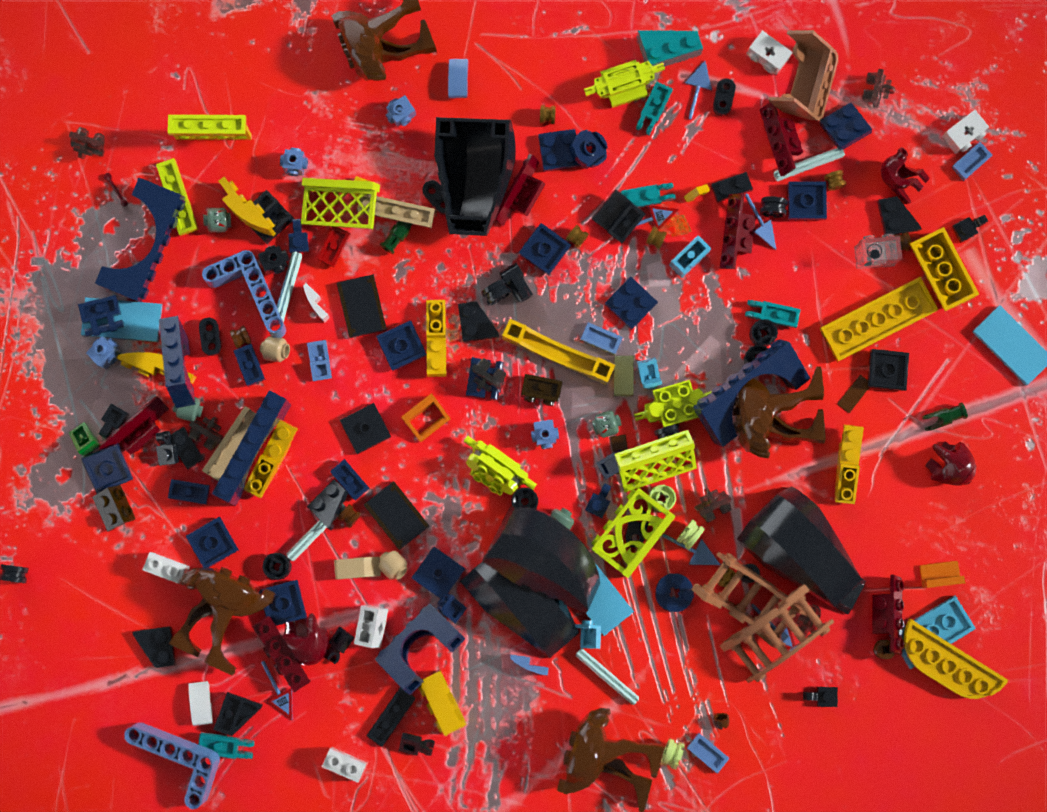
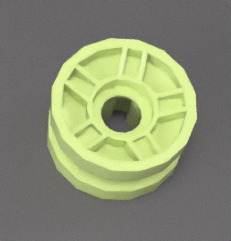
M658 485L649 493L650 497L667 510H670L675 505L676 493L670 486ZM660 495L665 496L666 500L664 502L658 500ZM652 505V509H654L657 512H661Z
M692 519L676 541L683 543L685 548L689 550L705 528L696 525V521Z
M669 738L664 749L661 765H669L672 769L676 770L684 751L681 749L685 747V744L681 742L675 743V740Z

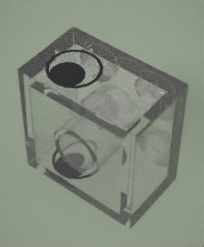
M885 234L881 238H875L874 235L864 236L854 247L856 269L896 265L902 259L900 236H894V234Z

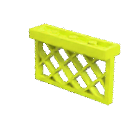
M168 115V135H173L175 139L251 140V132L246 124V115Z
M302 178V186H304L302 225L373 229L376 195L380 191V184L370 181ZM310 191H315L319 195V198L313 203L309 200ZM330 192H333L337 198L329 204L325 197ZM348 193L355 198L349 205L342 199ZM365 194L371 195L370 203L364 206L360 199ZM323 200L327 208L320 213L315 206ZM340 201L345 208L337 214L333 207ZM358 202L362 210L357 215H354L350 208ZM313 209L318 216L312 221H307L308 213ZM330 210L335 217L330 222H327L323 216ZM348 211L353 218L348 223H344L340 217ZM365 212L369 216L368 224H362L358 220Z
M689 431L676 433L614 454L624 493L697 469L694 454L695 445ZM675 457L680 458L677 463L672 462ZM686 460L691 462V464L682 466ZM657 463L662 464L658 469L654 468ZM667 466L672 467L671 470L664 472ZM639 469L644 470L640 475L635 474ZM649 472L654 473L651 477L646 478ZM631 478L635 479L633 483L627 484Z

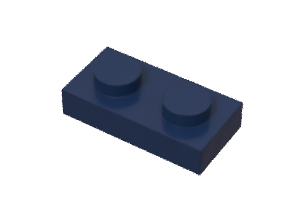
M252 344L234 350L235 357L248 387L266 380Z
M345 459L330 471L355 501L370 489Z
M171 479L168 498L207 505L210 485Z

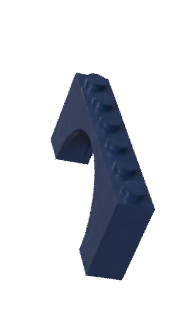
M138 178L132 196L140 199L153 215L156 225L154 245L142 261L131 267L112 269L102 266L95 284L142 302L148 295L149 289L147 288L149 283L156 276V266L163 259V249L170 242L171 236L169 235L171 230L175 229L178 223V213L185 206V197L152 182Z
M781 339L774 341L770 348L760 352L752 362L743 365L739 372L730 375L726 382L716 386L708 396L699 399L697 404L692 407L714 444L724 447L738 436L732 419L733 405L739 391L748 381L759 375L775 374L787 387L797 390L811 379L790 342Z
M270 390L268 391L212 492L213 495L232 505H237L245 491V481L255 457L268 435L278 424L279 420H284L291 407L287 399Z

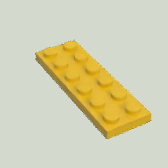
M921 277L821 327L820 331L836 361L839 362L938 311V308Z

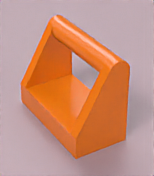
M432 393L401 417L420 442L451 419ZM434 404L443 416L419 434L410 422Z

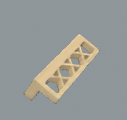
M365 194L360 199L364 206L370 203L371 195ZM376 196L375 216L432 228L433 219L437 216L435 209ZM358 204L357 212H360L362 207Z
M244 406L202 471L217 481L220 480L255 417V412Z

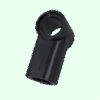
M517 263L499 272L518 303L524 302L533 296Z

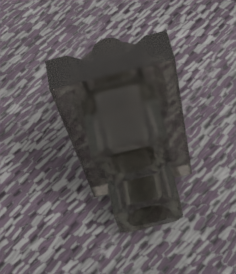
M878 69V72H868L866 83L874 85V90L864 89L862 98L863 101L872 103L873 107L879 108L881 97L888 99L889 94L895 93L896 88L891 86L892 80L887 79L885 83L886 75L884 74V69Z
M79 127L76 132H70V146L74 147L73 150L78 152V158L84 159L86 155L92 157L93 154L103 157L105 153V136L103 134L95 133L94 137L90 138L88 137V130Z
M485 358L478 362L477 365L474 364L471 368L473 373L483 379L480 380L475 377L473 382L479 385L476 390L480 392L482 389H485L489 392L492 387L486 384L487 382L501 390L506 372L498 368L493 376L490 375L487 371L492 363Z
M215 416L211 420L205 417L202 422L199 420L191 421L189 425L192 428L188 437L199 441L202 434L208 438L203 446L210 451H213L224 438V436L218 433L222 427L217 425L218 418Z
M706 488L704 489L705 495L700 497L702 503L694 506L696 512L708 523L716 518L713 510L719 508L722 514L731 511L730 501L732 499L725 491L719 493L716 489L710 492Z
M810 604L809 606L820 618V608L817 605ZM799 614L795 624L798 625V628L806 636L808 632L812 633L816 626L808 616Z

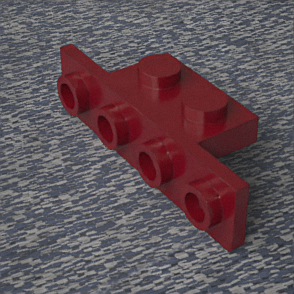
M769 102L760 109V114L780 176H785L796 169L792 155L799 156L803 153V149L793 119L780 118L776 106Z
M529 154L527 159L524 160L518 175L515 176L510 189L504 195L495 218L501 226L505 225L512 211L528 216L546 185L543 181L532 177L540 163L533 154Z
M743 193L729 194L720 269H735L737 252L752 253L756 216L742 213L745 195Z
M155 396L98 445L99 449L102 450L118 443L121 450L125 448L130 455L139 451L147 441L154 438L156 433L160 431L155 421L168 411L169 408L158 396Z
M892 574L890 575V594L872 595V633L875 635L890 634V652L902 655V649L904 648V640L902 638V630L904 629V621L902 619V610L904 609L902 591L904 590V582L901 577Z
M270 616L253 625V629L265 646L263 648L268 658L272 657L275 662L274 668L279 675L282 673L293 692L295 693L310 683L309 677L291 652Z

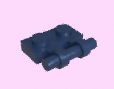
M116 295L78 304L82 323L91 324V328L84 329L86 337L94 335V337L99 336L107 331L115 332L117 329L124 327L123 320L115 321L114 316L121 315ZM107 318L108 324L98 326V320Z
M472 357L466 396L485 399L486 391L491 392L490 399L498 400L502 389L500 383L501 377L504 376V362L496 361L495 368H490L491 360ZM488 375H494L493 385H487Z

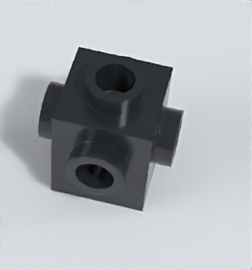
M269 246L265 249V252L258 254L267 275L282 273L288 267L286 261H289L286 250L282 251L280 246Z

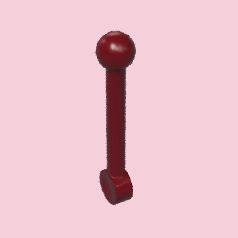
M106 173L104 179L109 181L121 201L120 205L126 207L128 205L127 200H124L112 181V175Z

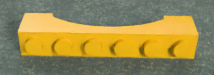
M509 319L502 335V340L604 385H607L615 367L614 364L565 346L512 319Z

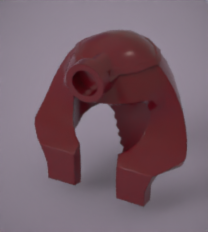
M900 147L895 155L889 156L883 162L880 171L884 183L905 204H909L911 200L904 189L911 185L919 192L924 186L917 178H906L919 176L924 183L930 178L924 169H914L905 165L908 152L903 147Z
M946 441L941 446L933 444V450L944 461L945 466L942 468L940 464L931 458L925 465L932 473L931 480L955 486L968 485L975 477L977 467L968 447L963 442H959L956 445L948 444Z
M313 613L309 614V617L305 619L307 635L304 638L297 636L295 621L285 622L283 639L300 665L311 666L318 664L324 659L327 651V628L317 625V619Z

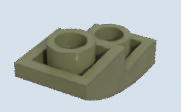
M615 356L614 396H633L634 356Z

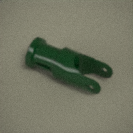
M397 222L389 231L390 234L386 240L379 245L393 255L395 253L394 249L400 242H403L413 224Z
M961 402L958 406L949 409L943 408L922 416V419L938 417V421L934 425L925 428L926 431H931L952 424L955 420L967 419L968 414L964 404Z

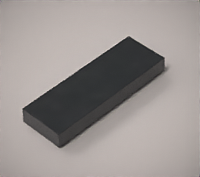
M400 687L366 736L383 747L416 697L412 694L409 695Z

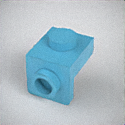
M655 357L637 361L640 382L643 388L655 389L658 385H662Z
M582 620V624H575V628L581 629L580 648L600 649L601 625H593L594 621Z

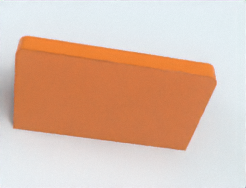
M958 561L919 566L922 588L965 583V577L960 576Z

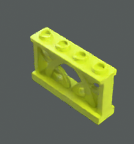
M640 488L631 490L626 497L629 500L626 505L623 506L621 504L615 511L616 518L613 521L609 519L603 527L605 532L601 537L597 535L591 543L593 545L591 549L593 552L627 578L630 577L676 517ZM643 499L647 502L648 509L646 514H641L643 511L642 505L640 509L636 510L634 508L636 500ZM652 505L666 515L664 519L650 515ZM629 507L631 515L621 517ZM642 520L641 532L647 541L645 543L629 541L624 544L622 524ZM646 521H650L648 526L651 525L653 527L651 532L645 530ZM614 526L615 536L608 534ZM606 540H611L612 545L609 548L617 546L618 550L614 553H606L603 550V543ZM630 545H635L637 551L632 553L630 549L626 551V548ZM620 553L627 567L624 568L612 557Z

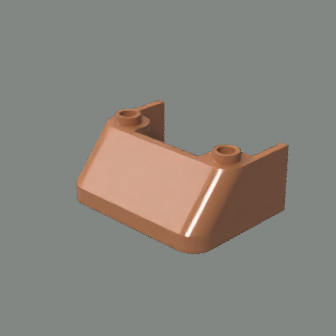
M788 30L787 34L796 41L793 47V55L799 61L791 94H783L781 97H769L768 101L784 113L813 121H820L825 112L837 68L838 53L814 30Z

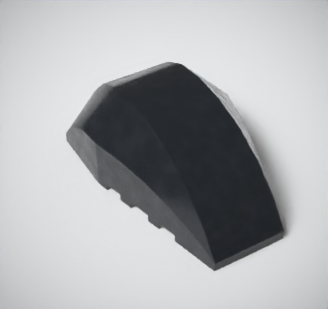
M436 117L434 157L439 171L437 173L442 187L441 194L446 209L444 210L449 234L487 236L501 206L516 160V144L512 121L503 119Z
M792 486L776 494L748 522L737 538V541L765 568L777 573L780 577L789 580L798 587L805 584L810 590L808 591L809 593L834 608L862 581L856 567L821 509L806 495Z
M526 505L511 506L508 509L482 562L513 583L520 586L524 584L530 587L529 590L536 593L538 591L547 594L548 598L553 600L556 598L564 601L563 604L584 613L588 612L600 585L599 572L594 559L577 536L554 516L541 509Z
M481 562L460 581L484 611L549 658L579 634L567 605L563 604L564 601L557 598L555 600L548 598L547 594L540 591L536 593L529 590L530 587L524 584L521 586L517 585L484 562Z

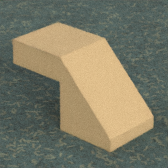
M379 557L334 560L335 580L381 576Z

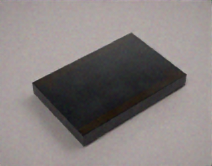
M374 274L337 283L350 339L387 330Z
M394 481L364 504L365 508L399 550L430 527Z

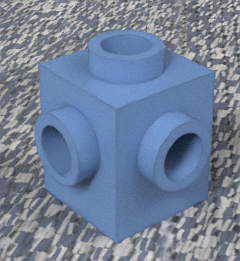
M406 95L399 99L391 100L386 107L387 114L385 115L391 124L395 123L397 128L401 125L406 126L416 116V111Z
M292 147L290 150L285 149L284 155H281L280 166H282L284 173L289 176H304V169L308 167V158H306L304 151Z
M101 336L94 341L86 354L98 366L107 370L110 365L118 360L116 358L122 352L117 348L119 345L112 338L108 340Z
M553 419L534 422V431H531L532 443L536 442L537 447L541 446V449L553 448L552 445L556 444V439H559L558 428H554ZM542 433H547L548 437H543Z

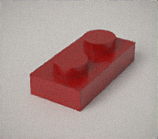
M332 227L317 260L335 268L351 233L339 227Z

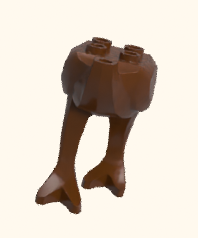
M403 0L402 4L397 8L371 19L361 13L352 11H338L331 15L336 29H340V33H337L349 66L351 69L355 68L357 75L363 80H385L386 73L383 63L401 61L412 55L437 52L425 19L420 21V38L416 43L398 45L381 38L387 31L393 29L402 17L421 11L419 1Z
M816 366L807 389L799 392L770 394L768 389L754 378L741 388L734 401L732 416L736 418V422L733 425L738 435V441L746 452L761 458H769L771 445L767 437L778 438L783 441L803 440L812 443H825L823 409H818L813 424L808 429L790 427L776 416L782 411L792 410L800 402L824 399L821 366Z
M221 567V569L192 568L184 573L179 583L185 585L187 589H197L202 596V600L191 609L186 622L174 635L169 644L198 657L202 650L190 639L189 632L200 619L213 614L214 618L210 625L212 647L204 662L234 676L237 668L227 660L221 650L223 636L232 616L244 617L265 609L273 602L276 593L266 588L260 593L250 583L249 578L239 575V577L231 575L232 571Z
M599 708L591 710L578 724L576 731H571L569 738L571 748L566 750L563 759V765H566L567 777L566 779H559L557 791L563 794L578 792L592 785L598 779L601 772L619 776L633 784L637 795L639 812H644L652 779L633 773L623 760L617 757L626 753L645 754L649 761L651 777L657 778L665 745L637 743L624 738L616 741L607 739L604 728L610 721V709Z

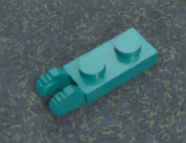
M656 81L640 114L641 117L635 128L639 131L642 128L646 118L651 121L646 130V134L650 136L673 92V88Z
M673 183L656 184L621 191L624 196L639 208L647 207L648 205H658L662 202L676 199L675 194L660 196V191L674 188Z
M748 300L747 305L751 307L761 308V313L746 311V317L759 320L767 319L771 320L774 324L795 329L798 326L801 309L766 301Z
M201 732L198 745L217 752L219 757L252 759V752L238 751L239 746L254 747L255 741Z

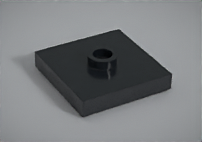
M871 349L867 387L906 391L909 353Z
M374 403L340 420L357 455L391 438Z

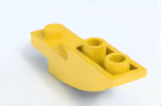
M225 177L221 178L219 183L228 194L222 200L242 222L254 230L266 235L275 236L276 233L272 229L275 225L269 217L266 219L263 217L262 214L265 212L258 203L254 205L251 199L247 201L242 194L238 196L236 191L239 189L232 180L228 182Z
M426 300L427 377L446 376L445 300Z
M132 352L120 354L116 358L121 361V366L131 369L133 366L139 369L138 373L149 377L150 374L156 376L158 369V373L165 376L163 355ZM188 373L191 383L194 384L196 377Z
M279 420L244 490L262 498L283 462L298 428L283 420Z
M843 425L837 460L835 502L855 504L864 431L862 426Z

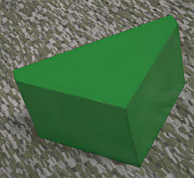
M85 422L69 432L80 455L87 456L99 448L100 442Z

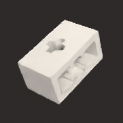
M763 30L747 52L752 61L759 62L767 72L774 73L775 75L780 72L793 53Z
M974 110L946 131L942 138L955 154L960 150L965 152L972 146L971 142L976 139L978 142L986 135L985 131L989 126L978 112Z
M149 552L143 571L180 584V578L184 573L188 572L190 566L154 552Z
M361 605L354 644L369 648H381L388 609L372 605Z
M331 747L322 767L358 783L368 762Z

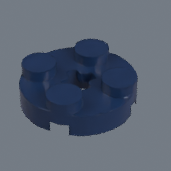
M581 131L573 138L569 146L573 158L584 169L597 167L607 158V142L596 131ZM586 145L588 147L591 146L593 148L591 150L592 153L587 151Z
M681 574L665 575L656 585V601L661 608L667 611H683L691 604L694 598V591L691 590L693 585L687 577ZM672 587L680 591L677 598L675 596L670 597L669 595Z

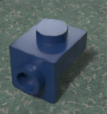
M449 593L439 599L438 607L436 608L455 624L467 609Z

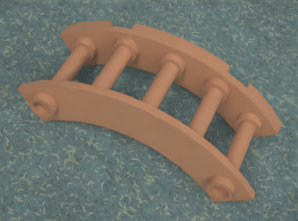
M720 552L717 553V556L724 562L707 585L704 584L702 586L695 583L691 589L703 601L718 608L725 607L729 610L728 613L741 623L747 622L749 625H752L756 619L766 612H770L780 599L783 600L788 596L768 580L738 562L730 553L725 555ZM729 567L738 570L722 592L718 594L714 592V587ZM745 574L756 582L742 601L735 605L729 601L728 596ZM764 586L774 595L758 617H752L746 612V607L760 588ZM794 603L790 606L791 609L788 615L791 619L797 613L807 616L799 604L796 605ZM782 620L773 632L785 646L786 644L781 640V634L787 625ZM760 630L755 632L771 647L776 648L764 632Z
M805 584L796 588L777 604L779 606L778 609L775 607L770 612H766L756 619L751 626L736 632L720 645L724 652L729 649L735 651L751 671L752 675L746 680L748 683L754 680L759 682L766 676L767 672L794 655L818 635L822 637L831 630L829 626L834 621L831 619L823 623L806 602L804 595L810 590ZM794 603L796 605L799 604L817 627L807 637L788 615L789 611L787 608ZM776 617L781 618L799 640V643L790 650H787L770 628L771 624L769 622ZM758 630L764 632L781 653V656L772 662L753 639V634ZM743 641L750 646L764 664L763 667L757 668L740 646V642Z

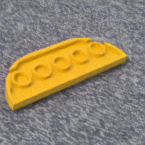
M912 619L908 620L904 631V648L909 660L919 671L954 693L965 698L979 699L996 694L1009 681Z

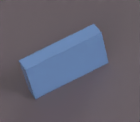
M979 142L951 168L964 181L993 155Z
M588 322L580 341L615 355L623 337Z
M700 733L686 747L717 774L730 759Z

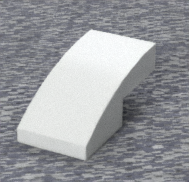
M305 283L303 287L307 299L315 313L325 323L330 317L317 304L321 297Z
M209 682L188 684L192 725L212 724Z

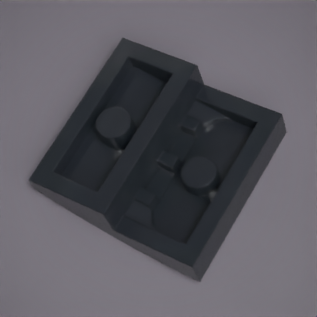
M615 188L593 215L592 220L607 230L619 242L623 243L646 213Z
M268 190L263 192L253 202L254 205L258 203L264 210L263 217L265 219L269 217L275 225L272 228L276 233L275 236L266 235L251 228L268 244L292 222L294 217Z

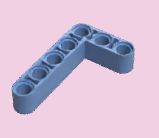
M245 250L204 268L202 277L211 288L220 287L244 276L269 334L274 338H282L285 335V324L252 252ZM252 259L249 264H244L245 260ZM234 267L231 272H226L227 268ZM212 274H216V277L214 279L209 280V277ZM259 275L257 280L251 281L253 276ZM260 292H266L263 297H258ZM268 308H273L270 314H265ZM274 325H280L278 330L272 331Z
M138 722L126 729L124 737L129 744L194 769L184 800L188 808L197 809L207 801L220 762L217 752L145 723ZM134 730L138 732L139 737L135 735ZM152 737L156 739L157 744L152 741ZM170 744L174 746L175 751L171 750ZM187 751L192 753L193 758L188 756ZM205 758L210 760L211 765L206 763ZM200 776L204 778L205 783L200 781ZM194 794L198 796L199 801L194 798Z

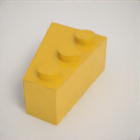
M441 670L423 679L424 682L418 689L422 697H427L429 703L426 705L431 715L434 714L437 719L435 723L439 732H443L444 736L466 726L467 723Z

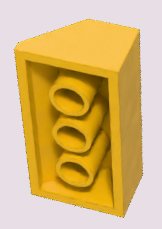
M944 227L910 243L944 311L955 308L979 295Z

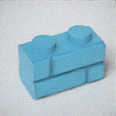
M697 236L670 262L669 266L683 278L710 252L711 248L700 236Z

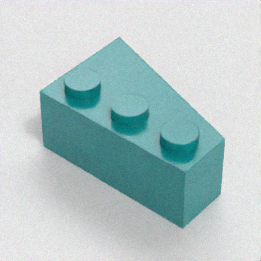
M638 30L636 39L644 62L649 61L652 66L662 62L664 67L700 56L703 51L698 31Z

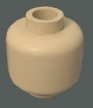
M268 336L261 343L260 352L267 361L282 362L289 356L290 345L287 344L284 338Z
M397 551L385 552L379 558V569L389 579L398 580L406 574L408 570L407 561Z

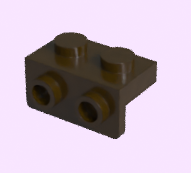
M525 374L521 397L527 402L535 403L538 400L543 401V405L554 406V404H559L563 381Z
M121 485L108 487L92 497L107 532L135 520L133 510Z

